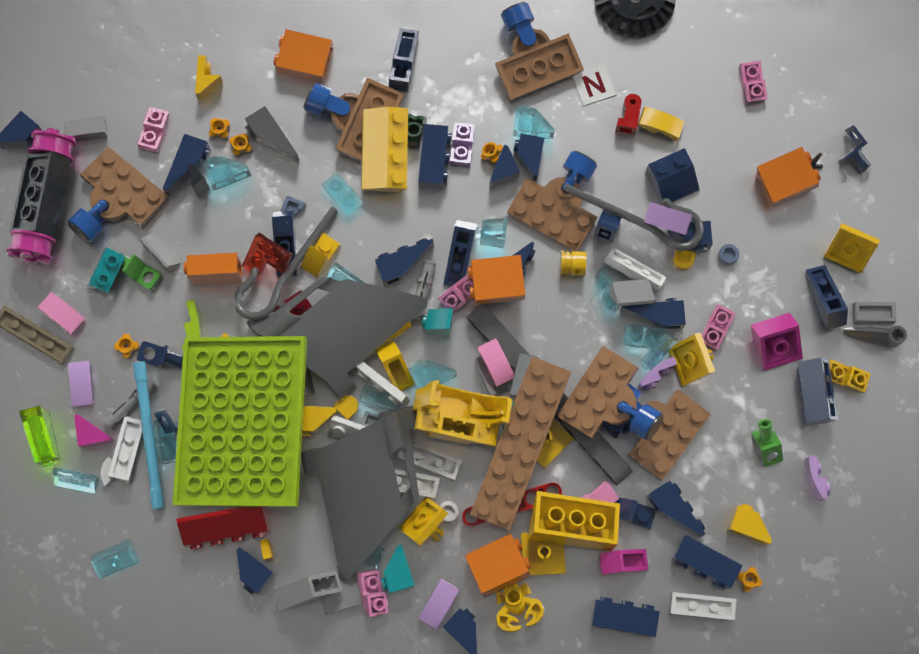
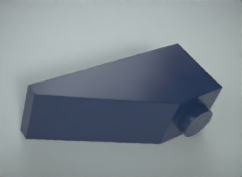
M184 134L162 188L164 193L170 196L190 178L187 167L189 163L199 170L205 160L209 159L211 149L207 141Z
M457 220L443 284L452 286L466 276L477 224Z
M826 265L806 269V276L819 315L826 329L829 330L847 325L848 307Z

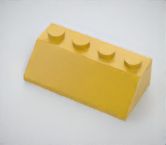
M380 107L363 109L361 190L401 193L407 189L408 108Z
M537 491L530 517L528 539L612 551L618 545L620 504Z

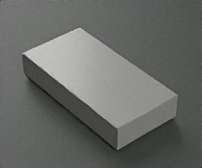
M854 302L853 322L895 324L896 302Z

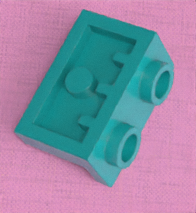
M106 247L87 287L93 290L97 288L108 293L125 256Z

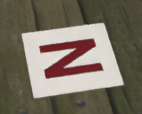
M605 64L584 70L572 76L583 105L616 95Z

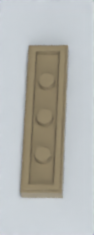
M5 305L1 309L0 328L61 365H64L74 350L73 346Z

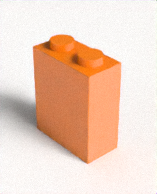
M285 29L284 36L281 35L279 39V54H275L273 62L277 73L324 84L333 51L332 40Z
M803 147L757 166L758 175L773 207L819 187L821 177L817 169L813 170L810 164L813 162L809 151L805 152Z
M237 252L187 255V262L183 263L184 274H187V279H190L193 285L242 282V262Z
M521 255L471 260V266L467 267L468 278L473 279V287H470V297L475 299V305L525 300Z
M508 534L465 555L484 597H488L531 576L529 569L532 567L527 556L522 558L520 553L523 550L518 538H513L512 534Z

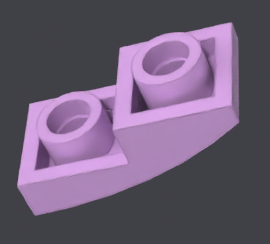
M454 123L450 165L470 167L474 135L473 124Z
M650 202L644 222L686 235L692 215Z
M675 357L663 361L649 371L638 385L639 390L645 388L647 391L657 387V383L661 380L659 373L664 376L673 372V368L677 365Z
M89 361L68 363L72 407L92 405L93 394Z
M809 456L805 458L808 481L817 499L823 501L828 499L827 495H830V483H827V477H818V474H821V463L818 462L817 456Z
M441 578L418 619L437 629L455 599L459 588Z

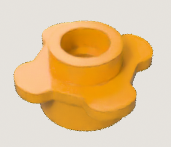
M211 119V130L208 132L210 137L219 136L223 139L227 138L230 122L227 119Z
M243 133L230 138L229 143L233 146L232 152L234 155L238 156L242 152H250L252 150L247 134Z
M494 142L486 143L482 148L481 159L483 161L491 160L493 163H496L503 146L500 144L496 145Z
M123 334L118 342L114 344V349L120 351L124 358L131 357V353L139 348V343L133 341L129 334Z
M754 567L748 568V571L744 573L739 572L737 576L745 592H750L753 587H760L762 585V580L759 578Z

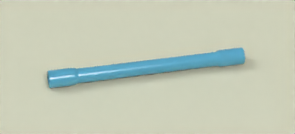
M145 361L133 363V370L137 384L151 506L152 509L163 508L165 506L154 439Z

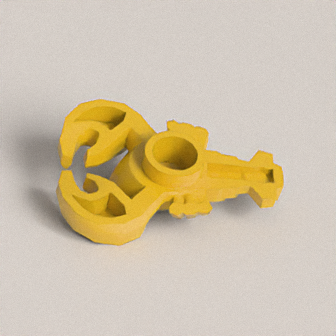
M515 583L504 588V592L496 593L497 604L505 602L496 615L497 625L503 631L517 632L522 629L521 625L512 626V622L518 624L520 621L509 615V613L521 615L525 611L526 606L529 608L525 614V621L530 616L533 617L526 623L527 627L534 626L543 618L544 608L542 602L535 598L525 597L526 594L531 593L527 583H523L520 586Z

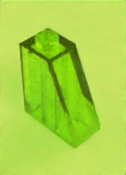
M40 405L20 410V417L35 463L43 467L54 465L55 461L61 460L50 412Z

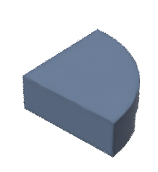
M287 196L280 211H294L295 216L305 208L306 203Z

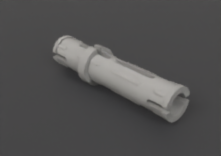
M424 260L420 277L416 281L418 286L415 295L420 296L422 294V297L427 300L430 286L433 285L432 277L436 263ZM428 274L425 287L422 289L425 276ZM424 309L410 321L421 323Z
M148 377L147 386L148 393L150 394L158 386ZM137 388L133 389L132 393L103 419V422L109 428L113 429L124 416H127L139 404Z

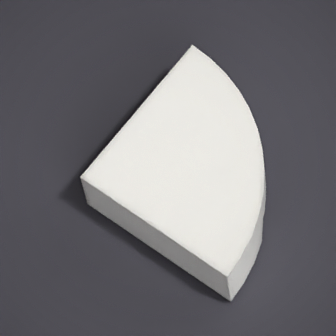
M110 457L103 462L100 471L104 486H108L115 480L108 478L112 462Z

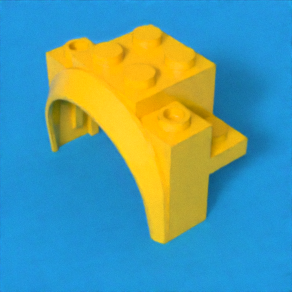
M439 380L431 381L425 387L416 390L413 410L417 411L414 429L425 431L428 437L464 445L478 443L495 447L499 425L509 423L512 399L509 397L492 396L438 384Z

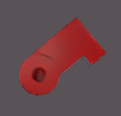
M629 94L625 97L623 103L624 117L623 119L618 118L615 132L635 135L642 100L637 94Z

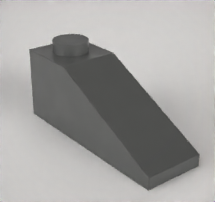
M266 106L245 118L247 124L245 129L250 137L255 136L260 143L295 162L299 161L297 152Z

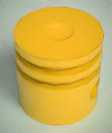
M561 251L560 275H563V273L568 275L570 273V276H585L586 252L572 251L569 253V251H566L564 253V251Z

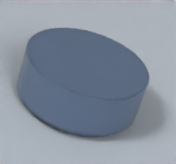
M732 244L722 246L718 252V259L724 265H733L739 258V250Z

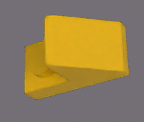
M198 55L195 95L198 100H203L223 83L220 75H211V63L208 62L207 57L204 55Z
M323 233L314 246L310 245L300 267L318 278L341 246L340 243Z

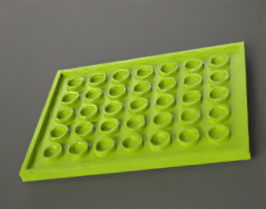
M306 336L184 338L172 505L298 507L307 354Z

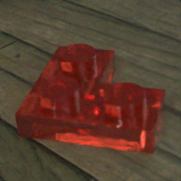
M259 232L252 241L242 267L251 272L253 267H257L259 269L258 277L262 275L266 264L283 273L288 267L293 254Z

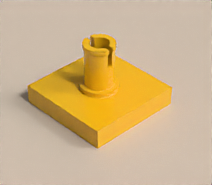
M841 223L825 251L824 257L862 273L879 245L880 239Z
M701 333L693 334L668 348L671 357H675L677 362L675 368L682 386H687L715 372L712 364L714 356H709L712 351L706 348Z
M554 419L537 459V463L543 469L573 441V438Z
M425 496L398 529L419 546L429 536L436 542L441 539L436 533L441 537L444 535V531L438 525L448 513Z
M521 533L522 558L527 556L532 567L529 569L531 576L566 574L564 544L528 539L529 533Z

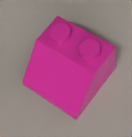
M790 313L751 324L753 343L764 371L803 359L799 324Z

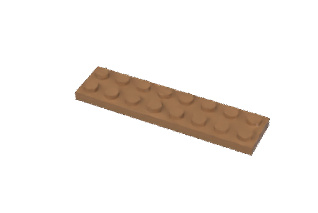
M531 357L511 408L509 423L504 426L470 515L507 530L511 529L571 371L536 357Z

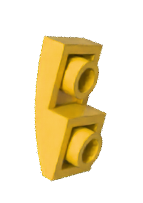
M649 107L643 108L638 122L639 126L653 134L660 132L673 140L679 139L684 124L683 120L673 115Z
M829 359L833 384L865 393L871 373Z

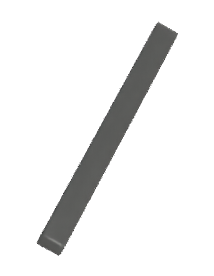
M484 304L478 306L467 316L471 325L487 342L495 338L497 339L511 369L515 373L519 353L530 354ZM563 392L554 418L604 474L618 486L633 470L599 431L592 439L557 417L568 399Z

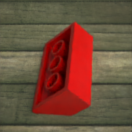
M238 507L176 519L183 546L189 547L190 550L201 549L203 544L209 543L211 546L223 545L225 540H232V543L241 542L247 536H252L253 539L263 538L265 533L270 532L266 507Z

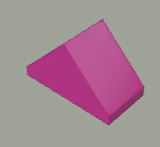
M78 414L74 416L79 447L85 449L113 443L114 439Z

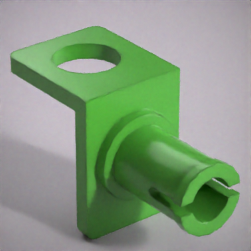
M134 254L130 258L125 256L121 265L122 271L128 277L149 290L153 289L162 275L161 272L146 265ZM147 273H153L152 281L144 282V276Z
M762 419L758 423L759 430L752 432V436L761 450L762 464L764 467L782 462L783 451L782 444L772 428L771 420ZM770 453H778L774 459H767Z

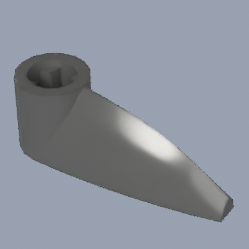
M894 326L890 329L852 327L844 328L843 331L844 335L890 348L899 346L907 338V332L901 326ZM893 333L898 336V340H894V337H892Z

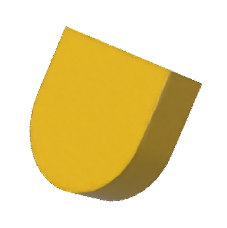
M676 250L673 257L674 266L682 271L690 269L694 263L696 252Z
M346 395L341 400L339 399L333 407H336L337 411L345 419L350 420L357 413L359 405L355 397Z
M269 539L260 540L263 559L265 562L273 561L274 556Z

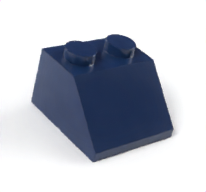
M685 148L649 163L646 173L661 203L665 198L674 202L700 190L694 165Z

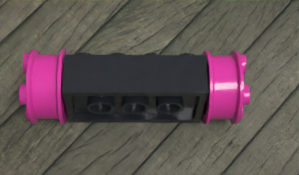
M47 128V131L34 130L31 133L33 143L32 147L27 151L28 154L25 156L9 230L12 241L11 246L6 249L8 252L7 256L23 258L24 262L29 264H36L37 261L49 264L53 259L50 255L52 245L56 244L54 238L57 232L59 214L62 209L61 205L66 190L65 186L70 171L69 167L70 163L73 162L71 152L72 148L76 146L75 137L59 134L60 131L53 128Z

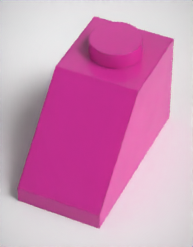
M646 549L616 550L600 553L602 575L649 570Z

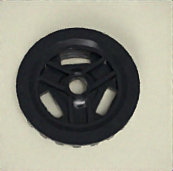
M595 0V8L603 24L612 32L627 38H644L659 32L671 19L676 0H641L638 3H634L631 0H618V4H614L612 0ZM652 7L655 10L650 15L637 17L638 14Z

